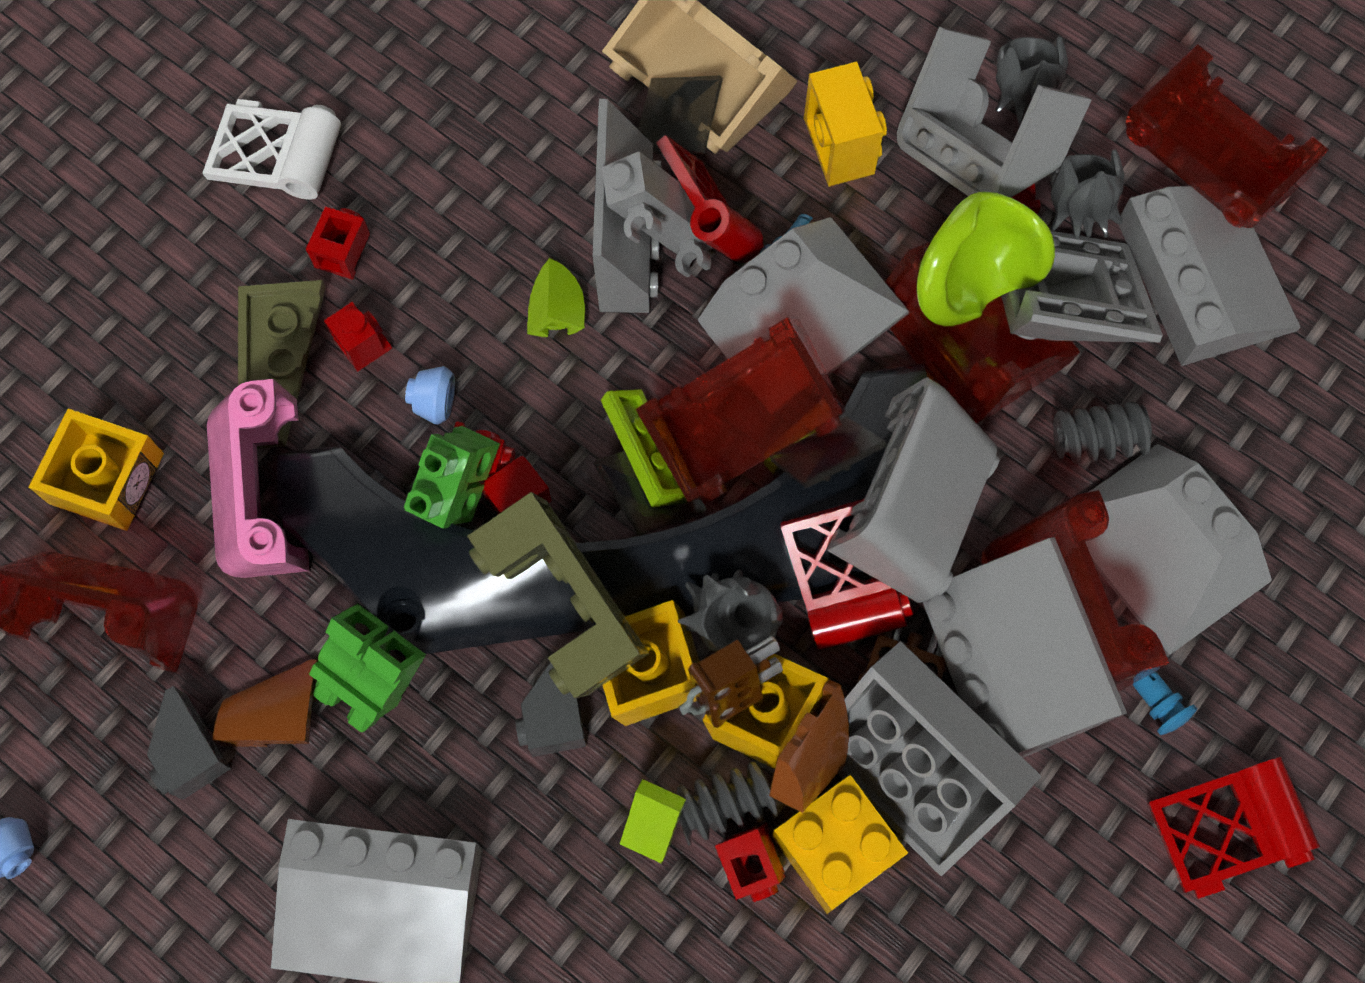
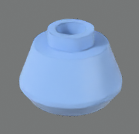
M442 366L419 371L416 379L409 378L405 401L407 404H412L413 413L435 425L448 420L454 400V374L447 367Z
M6 817L0 819V878L12 879L30 866L32 862L30 857L34 852V846L26 821L19 818Z

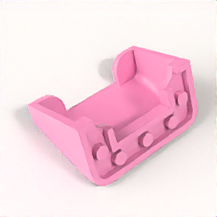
M274 379L249 381L240 384L212 410L207 421L215 557L221 570L233 577L247 578L310 571L308 549L291 545L286 539L285 530L279 524L269 519H262L257 446L278 444L277 434L281 427L288 421H299L297 399Z

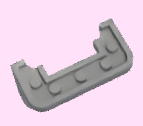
M928 377L892 398L885 417L892 420L887 429L893 432L866 497L863 502L853 506L850 514L855 517L850 524L849 531L836 530L827 549L830 553L917 603L929 600L935 595L941 596L950 586L953 579V572L950 570L986 480L994 473L999 463V456L996 455L997 445L943 386Z

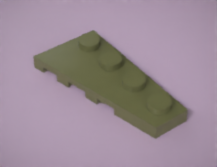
M323 280L238 286V386L249 381L274 379L298 399L326 289ZM288 421L281 427L277 434L278 444L257 446V449L286 447L292 421Z

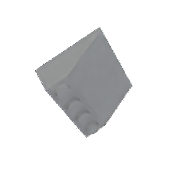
M599 99L593 264L599 311L650 313V298H658V272H651V260H659V242L641 229V242L636 244L627 238L624 233L625 218L607 207L601 167L636 152H641L660 168L661 161L653 159V144L608 99Z
M1233 185L1166 187L1129 198L1121 214L1123 223L1118 225L1126 243L1130 247L1137 268L1181 366L1290 334L1301 328Z
M1055 537L1045 539L954 576L950 586L941 596L935 595L931 599L923 601L959 698L1022 758L1127 714Z
M901 641L867 671L845 698L849 723V742L845 767L838 775L843 780L851 775L881 817L941 877L1008 814L1041 778V775Z
M288 819L278 868L271 968L379 983H462L483 848L475 842Z

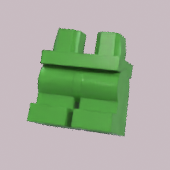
M463 426L455 427L452 433H445L444 436L431 434L418 464L420 467L412 490L406 498L404 504L405 511L443 529L448 528L451 523L471 522L484 489V485L478 483V481L487 480L500 443Z
M356 604L331 618L325 632L329 635V638L323 645L318 656V662L313 664L309 675L317 680L313 696L324 705L334 706L343 700L352 707L347 716L348 723L359 732H365L375 725L382 716L398 706L402 694L408 687L426 654L395 631L385 636L389 626L361 605ZM362 623L366 625L370 632L366 635L361 634L354 628L355 624ZM390 651H400L406 657V660L400 663L389 655Z

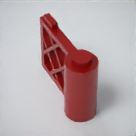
M667 135L657 141L656 144L695 207L690 219L692 233L702 242L738 263H748L759 255L763 247L761 230L729 207L703 162Z
M864 499L781 522V530L807 609L812 633L819 650L906 627L905 617L913 615L909 597L876 578L864 581L850 574L853 565L848 562L842 570L821 559L831 542L834 532L839 528L843 519L852 516L850 513L853 506L863 502ZM834 521L830 528L823 525V523ZM812 527L826 536L816 554L813 555L797 546L793 532ZM801 558L810 562L806 571ZM816 566L839 577L832 590L815 595L812 594L808 580ZM845 580L851 583V585L842 587Z
M1281 757L1147 803L1183 892L1186 893L1193 890L1197 899L1225 890L1222 880L1284 860L1287 868L1315 860L1311 850L1320 847ZM1229 785L1238 803L1231 820L1206 808L1213 791ZM1204 794L1200 805L1188 800ZM1180 803L1197 811L1187 835L1169 827L1162 808ZM1241 814H1243L1248 827L1238 823ZM1203 815L1228 826L1219 850L1193 838ZM1235 830L1253 838L1260 857L1242 862L1225 854ZM1174 837L1184 841L1180 852ZM1190 844L1216 856L1208 875L1194 880L1190 879L1183 862ZM1222 860L1235 865L1218 871Z

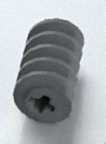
M1134 401L1125 403L1123 408L1118 404H1111L1107 406L1106 410L1101 406H1094L1090 408L1089 412L1083 408H1077L1073 410L1072 414L1066 410H1060L1054 416L1053 437L1056 453L1060 460L1064 458L1065 453L1069 452L1072 462L1079 464L1082 451L1086 450L1089 460L1095 462L1098 460L1100 448H1103L1107 459L1112 460L1115 458L1117 446H1120L1124 457L1128 458L1133 454L1134 444H1137L1142 456L1148 455L1150 452L1152 428L1149 415L1145 406H1139Z
M754 761L747 765V778L743 776L738 768L734 767L730 770L729 784L726 783L719 773H716L712 776V789L710 790L701 779L695 781L694 795H691L683 784L677 787V795L686 799L679 820L688 846L692 844V830L696 829L704 840H708L710 824L714 823L722 834H726L728 818H732L739 828L742 829L745 828V813L750 812L758 823L763 822V807L768 806L775 817L778 816L774 798L769 796L771 789L768 780Z

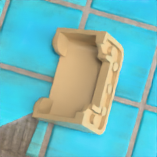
M639 0L602 50L604 54L613 60L609 67L627 82L632 76L666 102L689 82L720 81L681 114L701 132L697 140L715 154L719 149L725 152L732 149L790 93L798 82L780 65L752 45L697 0Z

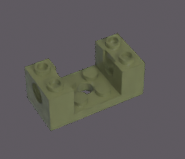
M530 492L467 536L474 546L469 551V554L477 567L485 575L490 572L494 577L504 575L506 579L512 580L543 559L553 576L559 582L563 580L566 584L569 583L576 593L570 597V601L585 622L590 620L592 623H596V625L547 657L554 667L548 671L549 675L563 695L570 692L574 698L588 696L649 654L547 500Z

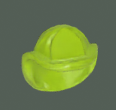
M986 191L969 195L956 206L940 227L920 263L917 276V299L923 314L937 325L954 326L963 324L982 316L984 308L992 300L1008 292L1033 287L1040 283L1050 272L1055 258V243L1049 227L1033 210L1013 198L1000 193Z

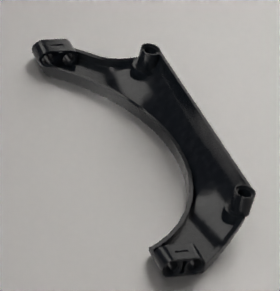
M916 364L862 373L845 408L825 435L861 431L842 461L807 479L827 448L809 450L797 463L770 484L738 503L702 519L661 532L621 540L576 543V545L625 617L673 600L684 611L685 616H689L694 613V602L692 595L685 586L687 582L702 588L704 576L708 575L711 577L713 573H718L719 581L726 578H733L734 573L739 569L742 571L743 577H747L751 581L766 587L775 597L777 603L803 599L781 530V522L865 499L893 432L887 429L892 420L885 417L892 398L922 379L927 378L924 365ZM340 446L278 454L277 506L283 528H286L314 554L363 608L389 626L386 635L395 631L423 653L430 654L587 631L596 625L595 622L592 623L590 620L585 622L570 601V597L576 593L569 583L566 584L563 580L559 582L553 576L543 559L512 580L506 579L504 575L494 577L490 572L486 575L483 574L469 554V551L474 546L467 536L475 530L460 527L453 523L448 528L443 529L405 511V501L396 497L369 477ZM855 516L845 517L838 529L848 532ZM834 521L823 523V525L830 528ZM812 527L793 532L797 546L813 555L816 554L826 536ZM827 549L821 559L842 570L845 567V563H847L827 551ZM801 558L806 571L810 562ZM816 566L808 580L812 594L815 595L832 590L839 577ZM855 566L850 571V574L864 581L870 579L869 574ZM845 580L842 587L851 585V583ZM413 626L407 631H400L405 627ZM393 650L397 655L405 657L400 651Z

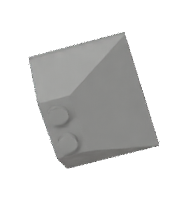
M829 217L792 228L727 278L698 318V322L772 417H775L909 314V311L835 221Z
M1051 231L1055 243V258L1048 275L1033 287L1017 289L1002 295L1010 333L1024 339L1160 343L1163 336L1130 247L1125 243L1080 236L1079 240H1076L1072 234Z
M1159 444L1152 447L1148 455L1139 456L1055 516L1167 657L1272 581L1258 533L1198 462Z

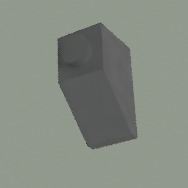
M551 662L521 703L523 718L515 719L519 745H528V750L532 757L586 747L578 698H574L570 692L566 695L560 692L548 672L554 668Z
M174 685L165 690L147 756L154 766V769L149 771L150 777L159 791L164 795L169 792V794L184 800L231 768L217 744L212 740L211 734L187 694Z

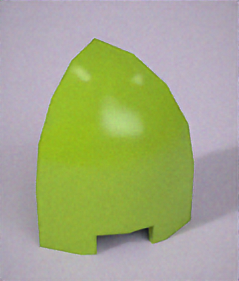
M549 258L541 268L530 295L527 334L548 337V330H561L567 328L568 335L575 334L585 328L583 291L575 276L564 265Z

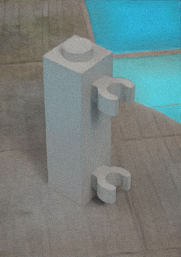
M636 152L601 167L607 207L625 218L624 233L627 238L637 244L641 242L640 229L677 254L675 259L676 269L685 277L691 276L690 264L695 258H697L698 265L703 269L708 270L711 268V258L706 251L712 249V247L699 240L692 233L690 219L695 207L679 181L641 152Z

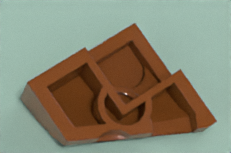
M314 659L303 662L224 699L216 717L212 740L221 746L268 747V744H309L312 702H317V699L313 696L317 680L311 677L309 673L313 664L318 662V660Z
M828 680L822 688L823 695L818 714L814 716L808 712L806 713L795 735L779 755L769 794L770 797L802 813L845 767L849 742L847 708L840 684Z

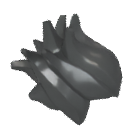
M1020 37L1008 41L1007 44L1000 47L996 61V69L998 71L996 82L1001 92V98L995 110L996 112L1001 111L1013 99L1018 123H1021L1025 107L1028 109L1038 85L1061 89L1068 67V58L1062 37H1057L1056 46L1045 39Z
M1117 149L1112 150L1111 161L1098 155H1069L1065 157L1062 165L1050 174V184L1052 186L1051 200L1055 207V219L1051 230L1055 231L1070 216L1076 240H1079L1082 224L1086 236H1091L1094 221L1097 222L1106 238L1108 237L1109 219L1117 224L1123 223L1117 209V204L1123 192L1125 174Z
M740 569L734 573L733 578H726L719 581L718 573H713L711 577L706 575L703 577L702 588L691 582H687L685 585L693 597L694 613L679 619L678 623L687 625V631H697L701 640L710 650L717 652L738 639L745 651L770 636L775 637L778 627L782 625V610L775 597L763 585L743 577Z

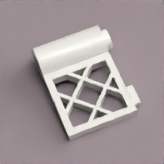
M237 99L236 105H226L202 174L207 180L281 189L297 198L315 199L319 194L341 128V122L332 109L323 105L307 107L301 113L266 109L262 108L259 101ZM237 118L253 121V127L234 138L232 130ZM278 124L289 125L286 134L271 143L265 132ZM261 135L267 146L246 157L241 147ZM237 150L242 161L229 169L219 168L222 159ZM272 155L275 156L277 161L272 175L256 173L253 168L254 166Z

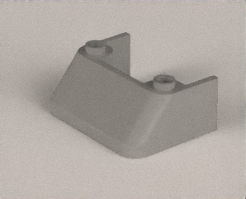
M939 26L897 130L898 145L905 153L967 196L976 192L986 191L1000 193L1012 198L1056 171L1062 165L1092 99L1087 96L1038 85L1012 143L981 123L988 108L989 97L987 89L984 85L977 82L975 78L991 41L983 37Z

